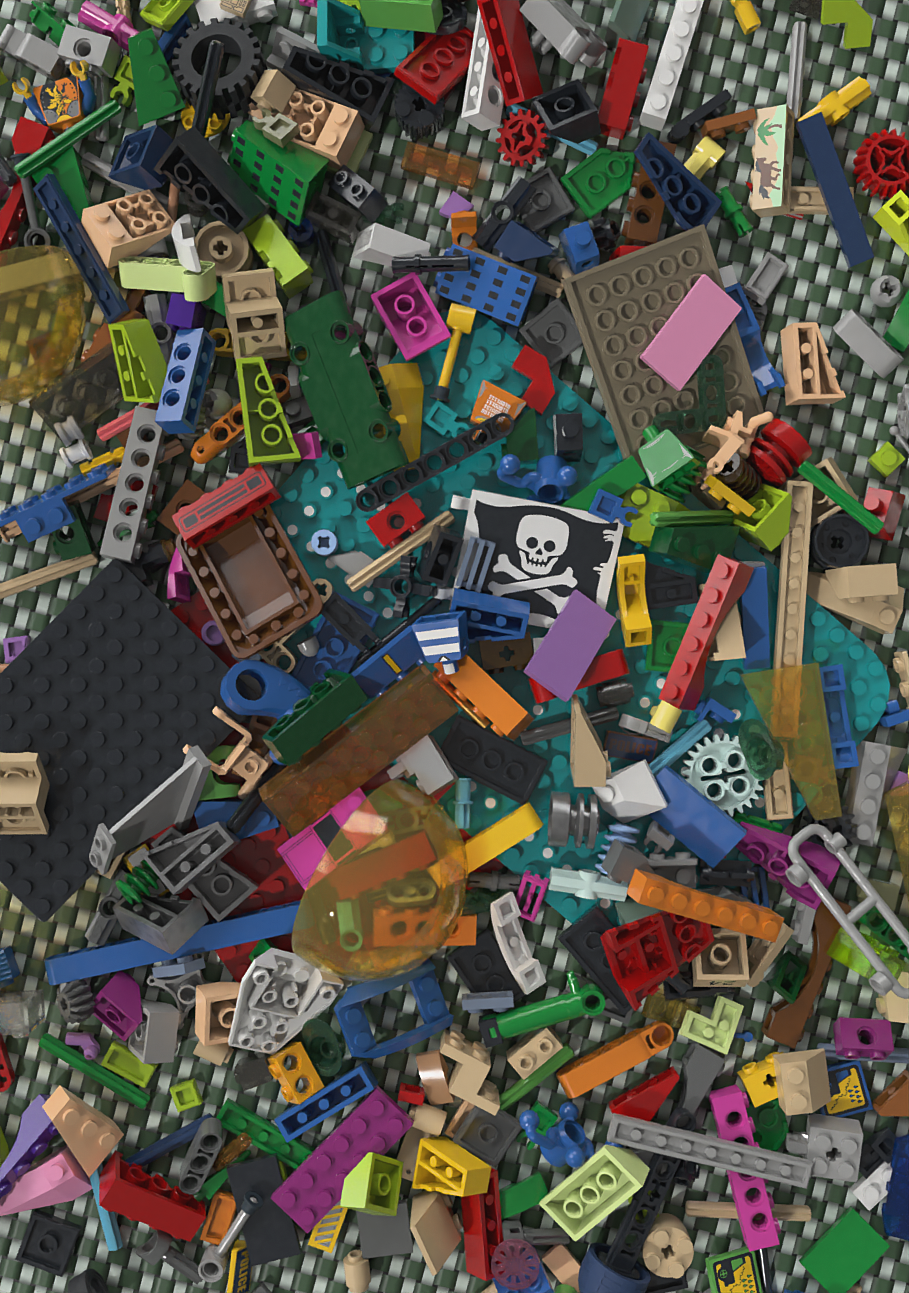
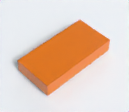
M218 1189L214 1194L200 1240L216 1245L221 1243L231 1227L236 1211L233 1193Z

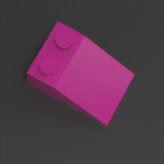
M415 272L370 295L376 311L406 361L451 338L449 330Z

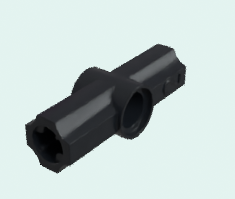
M518 176L502 199L493 205L491 213L473 235L472 239L490 252L510 221L517 219L519 213L537 190L524 178ZM502 209L510 210V215L506 220L498 219V214Z

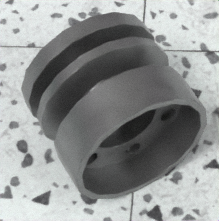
M552 791L548 817V845L566 847L570 835L574 836L575 847L580 848L582 837L584 836L585 847L593 849L600 822L597 795L589 794L587 805H584V794L579 793L576 804L572 805L569 793Z

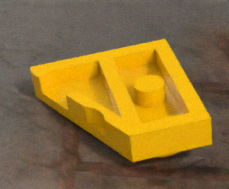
M711 474L704 481L710 487L708 493L719 501L722 498L729 503L726 507L738 516L743 512L750 517L756 510Z

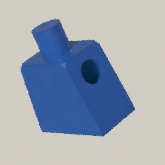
M588 221L566 228L559 234L558 237L570 270L575 275L599 266L600 254Z

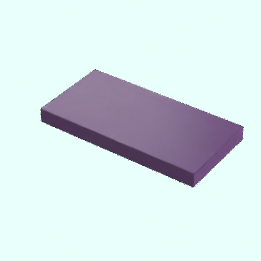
M577 589L574 590L531 658L524 673L564 702L569 701L617 619Z

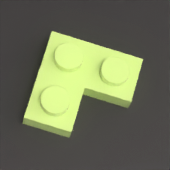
M717 996L710 1019L693 1011H686L679 1035L727 1055L744 1006L725 997Z

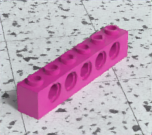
M737 1085L712 1090L708 1098L718 1138L734 1142L736 1138L744 1137L745 1139L742 1144L760 1148L758 1142L753 1140L752 1133H755L756 1130L752 1117L747 1115L746 1108L749 1107V1101L746 1093L741 1092ZM731 1112H738V1117L735 1120H727ZM726 1170L743 1239L749 1252L779 1245L777 1234H781L777 1218L772 1216L771 1209L775 1208L771 1193L766 1192L765 1184L768 1183V1179ZM750 1188H757L754 1195H746ZM757 1213H763L760 1220L753 1221V1217Z

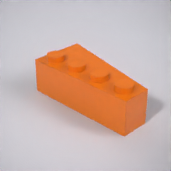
M467 654L462 659L457 660L460 670L453 674L444 673L442 662H437L433 665L439 670L436 675L446 685L451 682L456 687L454 693L464 702L469 699L475 705L472 710L482 720L488 717L493 722L490 727L500 737L505 734L514 741L533 722L534 718Z

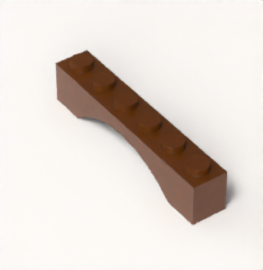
M834 898L846 915L851 912L852 906ZM822 900L816 910L811 929L813 940L811 957L795 1003L790 1004L787 1000L782 999L771 1006L761 1028L766 1037L792 1048H795L797 1042H801L805 1032L803 1027L806 1020L810 1019L813 1014V1002L816 995H819L823 989L822 980L825 973L832 967V955L835 948L837 949L842 941L841 933L843 927Z

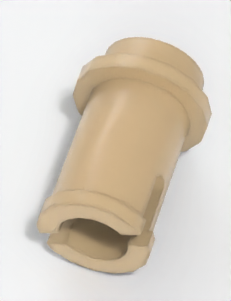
M556 256L548 264L550 274H555L560 281L575 275L565 264L566 260Z

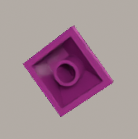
M120 970L95 997L93 1015L125 1042L143 1020L140 987L130 974Z

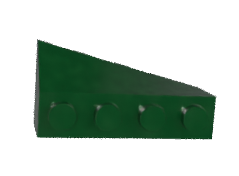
M329 668L323 674L326 679L320 684L315 682L309 688L311 694L307 698L299 699L293 705L292 710L294 712L291 715H283L263 735V741L279 762L287 766L298 763L302 760L304 753L310 748L318 746L323 741L325 735L339 728L346 717L361 709V704L368 698L352 674Z

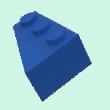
M454 588L450 612L466 610L469 644L479 640L491 639V641H501L525 637L530 615L529 602Z
M220 798L198 801L194 815L199 829L215 822H227L244 799ZM264 799L241 830L235 835L239 839H243L281 826L283 822L276 799Z

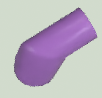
M67 1032L66 1045H80L84 1050V1057L87 1060L97 1058L100 1053V1045L90 1033Z

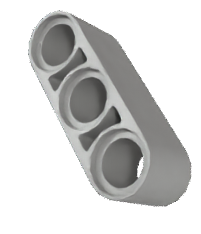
M853 308L833 326L834 331L882 378H885L904 360Z

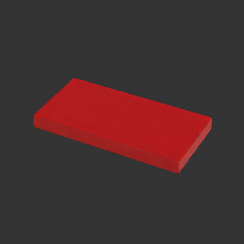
M464 27L454 34H431L396 67L394 75L430 102L436 104L468 73L474 32Z

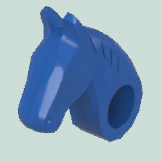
M247 659L235 664L227 672L221 681L220 693L226 707L236 714L270 716L277 718V721L285 714L291 715L294 712L292 710L293 705L299 699L307 698L311 694L297 679L277 666ZM249 675L259 682L261 696L258 700H247L238 693L236 689V679L238 676ZM271 750L269 751V755L274 763L285 765L276 759Z

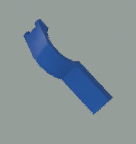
M740 282L725 288L726 294L742 307L734 319L758 393L762 397L767 394L766 391L776 386L779 389L785 387L786 385L781 374L772 367L766 356L761 342L760 327Z

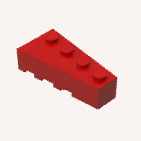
M115 1150L99 1175V1206H102L109 1212L122 1214L131 1221L147 1224L154 1230L167 1232L176 1239H184L191 1242L206 1218L205 1201L201 1200L198 1202L192 1194L183 1193L177 1185L172 1189L164 1178L158 1174H155L154 1177L146 1174L141 1170L143 1167L141 1164L136 1165L133 1162L130 1167L129 1163L121 1159L123 1154Z

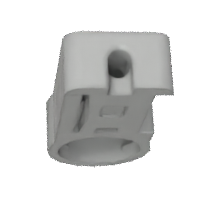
M623 713L619 722L620 728L627 734H644L669 743L673 733L672 731L669 734L649 722ZM624 728L636 731L638 733H629L626 730H624Z

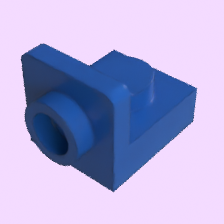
M706 697L705 700L701 699L693 711L696 713L693 718L699 722H702L709 710L711 711L709 716L721 724L724 720L732 723L737 714L710 697Z

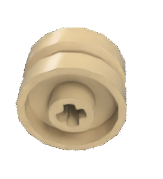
M221 221L209 223L200 229L194 239L200 261L215 263L217 282L222 284L221 274L250 271L253 269L254 255L252 247L243 231L237 235Z

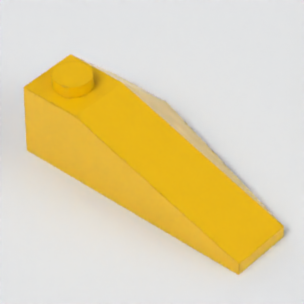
M417 363L388 364L378 367L392 402V410L388 413L390 418L396 419L400 424L401 432L398 438L402 442L409 463L420 458L424 386ZM383 426V433L386 434V428Z

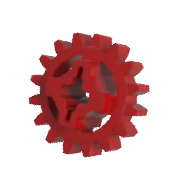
M519 109L518 115L510 112L509 121L504 118L502 119L505 125L504 128H497V131L501 133V137L495 139V141L502 145L497 151L498 153L505 154L503 160L506 162L511 161L512 166L518 167L520 164V167L527 168L528 162L536 165V157L544 158L541 152L542 149H549V146L545 144V140L550 139L551 135L544 132L547 130V127L544 123H541L540 115L537 114L535 116L534 111L528 110L526 113V110ZM522 136H525L524 142L520 141Z

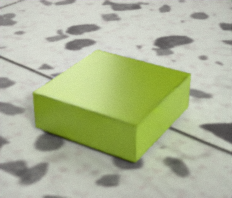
M195 1078L170 1087L177 1112L203 1103Z

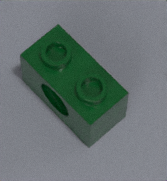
M79 500L67 503L76 520L66 526L73 529L74 536L66 535L63 532V527L52 532L55 539L53 540L54 550L57 555H61L62 561L90 554L96 548Z

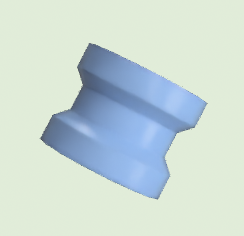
M323 529L317 531L312 536L311 545L316 553L326 557L336 552L338 549V539L332 532Z

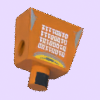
M483 380L470 423L477 426L502 412L510 414L516 421L524 411L527 402ZM498 418L496 421L497 429L501 432L508 431L510 428L508 418ZM477 430L473 437L474 441L481 445L486 443V432Z

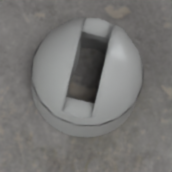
M315 635L297 644L300 652L308 657L315 656L319 651L320 644Z

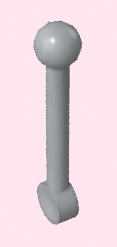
M891 426L889 429L890 434L895 435L909 453V445L900 435L899 427Z

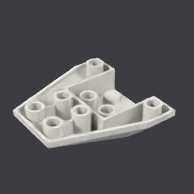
M275 948L269 949L254 959L242 978L228 1039L229 1046L275 1054L332 1004L344 986L343 981L314 958Z

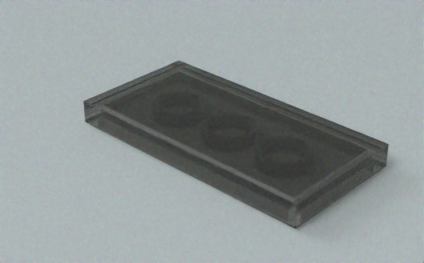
M112 342L29 401L31 407L60 440L61 438L54 427L55 423H63L67 420V417L73 415L79 427L83 428L123 399Z

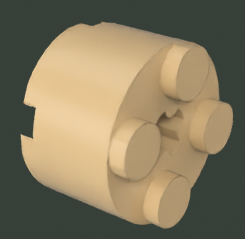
M661 1213L659 1214L660 1217H656L641 1253L646 1267L654 1274L667 1278H680L693 1260V1244L686 1227L679 1218L672 1214Z

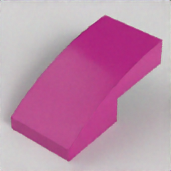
M176 547L168 574L167 599L186 603L191 601L189 577L192 576Z

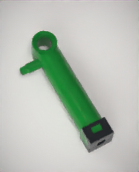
M568 971L566 975L571 992L499 1014L494 1011L479 1016L478 1025L485 1047L489 1048L503 1043L504 1039L584 1015L597 1016L602 1013L606 1005L604 992L594 983L586 984L580 988L574 971ZM590 995H595L599 998L594 1004H589L585 1000Z

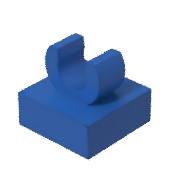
M888 700L885 709L886 714L881 716L879 723L880 726L891 727L909 721V709H900L897 700Z

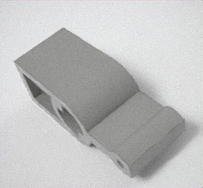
M10 24L6 25L0 36V50L17 58L27 67L53 81L59 80L66 66L65 61L57 55L58 48L30 33L26 34Z

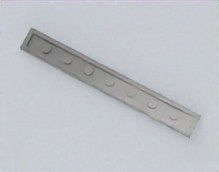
M615 1113L612 1114L607 1134L608 1142L806 1189L813 1167L812 1161Z

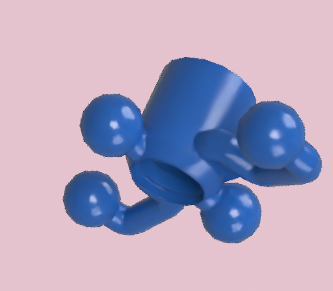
M507 454L503 456L500 461V467L497 469V477L501 481L517 488L527 487L534 491L535 494L528 496L527 500L553 503L554 505H560L571 497L567 488L575 484L578 478L577 471L569 466L563 458L555 455L541 458L536 464V472H529L522 478L513 475L520 468V460L516 455Z
M565 1102L561 1105L559 1115L562 1121L555 1127L548 1128L546 1136L536 1132L540 1121L538 1114L533 1110L522 1112L519 1118L521 1127L525 1130L530 1141L540 1145L542 1155L551 1165L562 1167L568 1164L572 1168H579L583 1166L585 1158L588 1160L595 1154L593 1143L586 1137L582 1126L575 1122L579 1116V1109L573 1102ZM607 1140L604 1144L624 1148L621 1144L608 1142Z

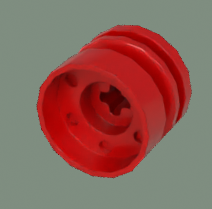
M773 418L760 432L762 439L754 438L750 446L749 457L745 459L761 477L773 485L781 487L787 481L786 477H790L794 473L792 466L799 467L811 456L812 449L802 435L792 426L780 419Z

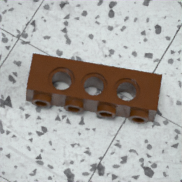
M659 141L670 153L675 155L677 144ZM640 163L639 172L634 171L631 187L635 188L634 197L629 196L626 211L630 212L629 221L624 220L621 236H625V246H649L657 243L665 202ZM649 191L652 193L653 198L647 199L643 197L641 192ZM643 215L647 217L649 222L645 224L640 223L637 220V216Z

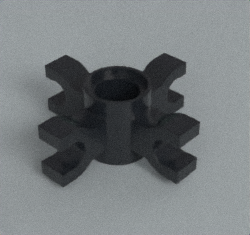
M401 555L400 575L395 576L393 579L376 577L373 580V587L389 589L391 594L396 597L393 617L409 618L410 598L416 595L435 597L437 594L438 586L420 584L419 580L414 576L418 557ZM404 581L408 583L406 593L402 590V583Z

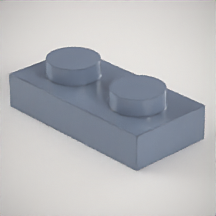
M192 955L177 959L161 961L162 965L152 968L154 978L188 974L205 968L204 958L193 959Z
M512 991L462 994V1009L468 1010V1013H481L483 1009L503 1012L507 1011L509 1007H514Z

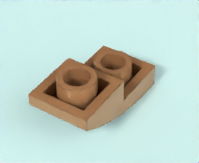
M440 1049L417 1053V1066L430 1105L454 1102L456 1095L449 1092V1079L447 1077L449 1068L442 1053H440Z

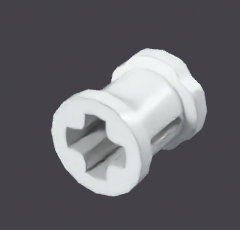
M84 439L79 440V443L66 449L62 447L59 450L64 463L69 469L84 459H93L92 452Z

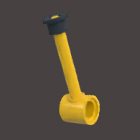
M451 303L446 327L452 330V335L439 384L435 386L434 393L430 395V398L443 403L450 402L448 399L450 392L448 386L462 333L471 334L476 309Z

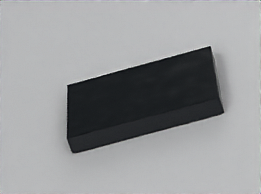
M489 928L476 935V945L460 946L447 955V959L471 993L512 991L513 1003L527 995L524 994L512 975L498 941ZM483 1009L485 1014L494 1012L493 1009Z

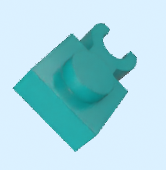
M438 400L423 420V423L443 437L447 431L451 433L452 438L458 436L457 430L464 429L468 431L470 429L466 423L455 422L458 414Z

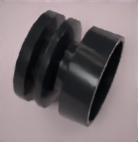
M832 515L816 524L810 531L809 555L813 562L821 568L830 570L849 567L858 563L867 553L869 546L868 531L851 515ZM838 539L840 541L837 544L838 547L832 548V540Z

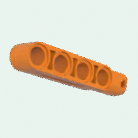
M274 374L270 377L274 388L279 382H284L287 385L283 392H275L281 404L291 397L290 381L283 374ZM241 402L215 422L210 430L195 442L191 451V457L197 464H205L211 461L224 449L231 447L245 436L244 424H236V418L242 414ZM221 430L228 431V437L224 441L217 440V434Z
M654 1021L643 1028L635 1029L563 1067L556 1073V1077L569 1099L578 1097L668 1048L674 1039L673 1029L666 1021Z

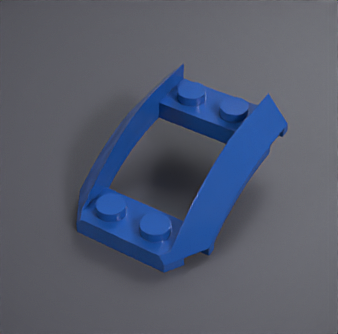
M424 955L425 960L347 987L348 990L343 998L338 1000L333 1009L351 1056L376 1059L414 1045L452 1025L454 1015L448 1011L433 971L436 967L426 955ZM409 982L424 1024L393 1039L376 1044L360 1001L380 995Z

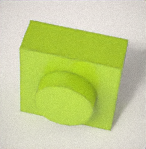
M887 441L867 461L886 478L905 458Z

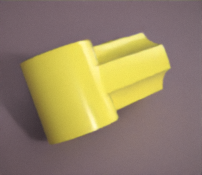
M706 135L692 152L693 155L686 161L684 166L701 180L709 169L712 170L718 164L726 151Z
M662 700L658 706L651 708L649 713L652 717L650 724L671 734L682 710Z

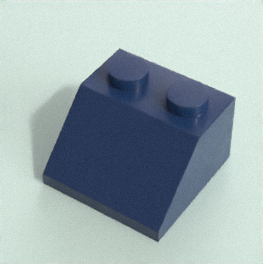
M157 124L126 135L108 177L143 190L163 186L168 176L164 173L160 175L153 168L174 140Z
M516 220L510 221L494 246L499 250L497 255L508 263L557 255L560 251L522 222Z

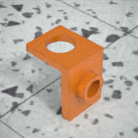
M464 210L451 213L452 244L460 246L457 239L463 233L469 234L471 238L476 233V211ZM472 239V243L463 248L472 251L473 248H478V243Z

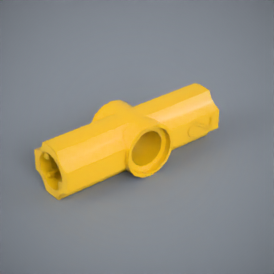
M860 76L838 92L834 90L817 104V107L800 117L797 122L822 112L827 127L829 125L834 126L850 113V110L865 101L872 94L869 83L866 79Z

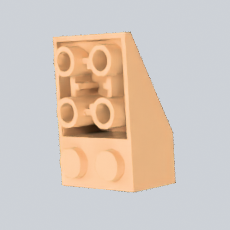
M295 88L281 113L299 125L300 132L290 141L330 159L328 166L340 169L343 164L347 165L365 128L357 110Z
M150 189L83 209L81 219L84 229L107 268L119 265L118 260L120 258L138 256L172 233V227L175 224Z

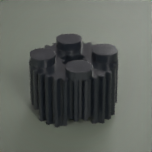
M406 83L402 85V89H399V94H396L394 107L396 121L401 130L405 131V136H410V139L415 138L417 141L418 138L423 139V136L428 138V135L433 136V132L441 131V126H444L445 121L444 96L436 104H433Z

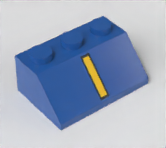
M408 626L351 673L358 685L370 698L377 696L380 699L391 690L388 686L395 679L398 682L402 681L410 674L408 668L415 663L420 666L426 661L412 626Z

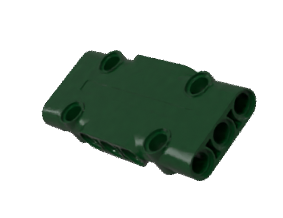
M338 290L319 298L285 317L283 320L284 329L291 344L290 359L300 367L301 372L298 375V379L318 431L323 439L329 441L328 455L333 461L337 462L347 489H352L407 465L409 460L402 442L398 438L401 432L400 424L396 419L390 418L388 413L392 410V402L369 345L361 340L363 334L360 323L352 320L351 311L343 291ZM383 426L386 428V434L383 433Z

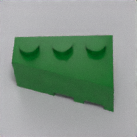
M152 27L128 37L139 126L184 108V100Z
M71 146L31 175L38 184L47 174H54L81 222L83 209L94 206V203L91 199L88 181L81 164L82 158L76 149Z

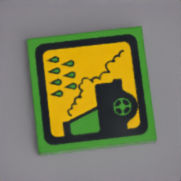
M747 1246L705 1258L711 1293H762L755 1252H749Z

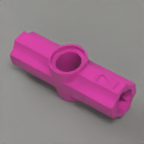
M87 0L82 4L81 10L78 13V21L101 35L111 37L120 47L129 52L128 37L139 33V31L133 28L131 21L125 15L117 13L113 16Z

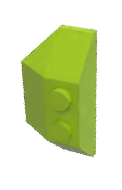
M638 483L618 496L624 499L621 507L629 506L638 510L637 514L631 512L625 514L626 521L631 522L632 526H624L622 536L647 548L650 546L655 526H651L649 522L651 520V513L691 511L678 501Z

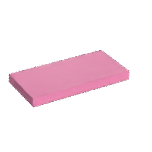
M706 274L701 275L640 356V359L675 390L680 391L742 307Z

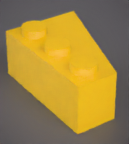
M444 1135L420 1138L412 1188L426 1189L431 1192L439 1191L443 1194L462 1197L487 1193L491 1166Z

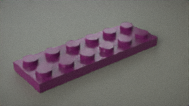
M377 1085L274 1191L271 1199L308 1234L341 1200L344 1179L367 1153L373 1152L384 1155L414 1124V1120Z

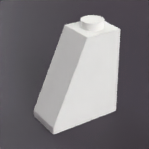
M374 223L358 233L353 257L392 267L393 256L414 257L415 254L431 256L429 252L431 243Z

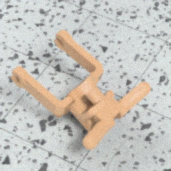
M737 410L732 417H727L723 429L711 425L704 434L702 441L719 447L720 450L709 460L707 468L702 472V477L697 476L695 478L697 485L700 483V480L705 481L710 474L715 477L716 474L720 473L734 453L739 454L741 458H748L751 450L750 446L754 441L758 426L771 422L774 418L773 413L765 412L754 416L743 427V413ZM704 483L700 488L704 490L709 486Z
M216 706L212 710L213 714L242 733L244 738L234 748L222 766H218L209 760L212 764L210 769L218 775H225L233 769L245 778L246 782L238 792V797L245 799L261 779L264 771L274 761L270 757L269 752L262 758L260 753L248 747L252 741L250 731ZM186 744V746L183 748V752H184L186 755H187L188 749L191 748V746H189V745H187V744Z

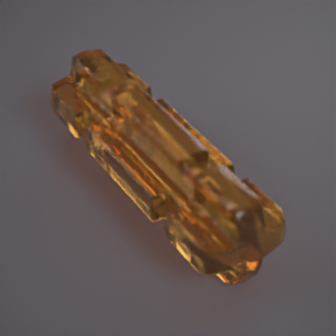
M241 1133L237 1140H233L224 1147L221 1153L217 1154L212 1165L214 1170L220 1171L225 1167V1164H229L240 1155L241 1151H245L250 1146V1143H252L251 1137L247 1133Z

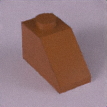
M906 1069L871 1102L873 1108L880 1116H909V1072Z

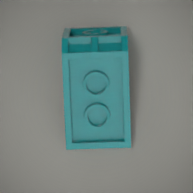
M317 0V47L320 54L326 56L329 60L338 63L342 61L348 63L350 67L362 71L366 69L374 72V74L394 73L396 67L416 49V31L364 26L363 17L359 10L337 0Z

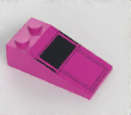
M357 787L277 850L305 892H307L377 842L381 837L389 833L390 830L360 787Z

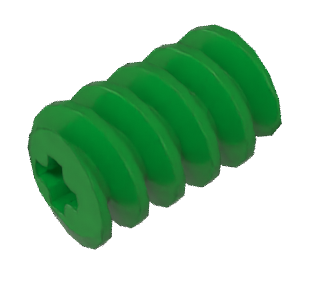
M687 446L688 449L702 464L662 491L680 503L686 502L681 495L682 493L691 494L687 485H697L693 476L702 477L703 474L698 468H707V463L704 460L706 457Z
M146 860L140 862L141 868L137 866L132 868L133 875L130 873L124 874L125 882L120 879L115 882L120 893L130 904H133L132 900L142 903L140 894L144 893L150 896L151 893L148 887L151 886L157 890L159 889L157 880L162 881Z

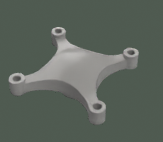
M205 952L194 954L195 959L204 958ZM201 969L188 974L154 978L153 973H150L147 979V983L150 986L162 987L174 997L181 1014V1026L178 1030L183 1028L184 1018L188 1011L196 1005V985L208 984L203 977Z

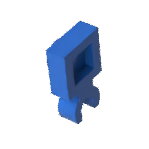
M598 489L588 513L609 523H613L617 517L622 525L631 527L632 523L626 521L625 514L627 512L637 514L638 510L629 506L621 507L624 499Z

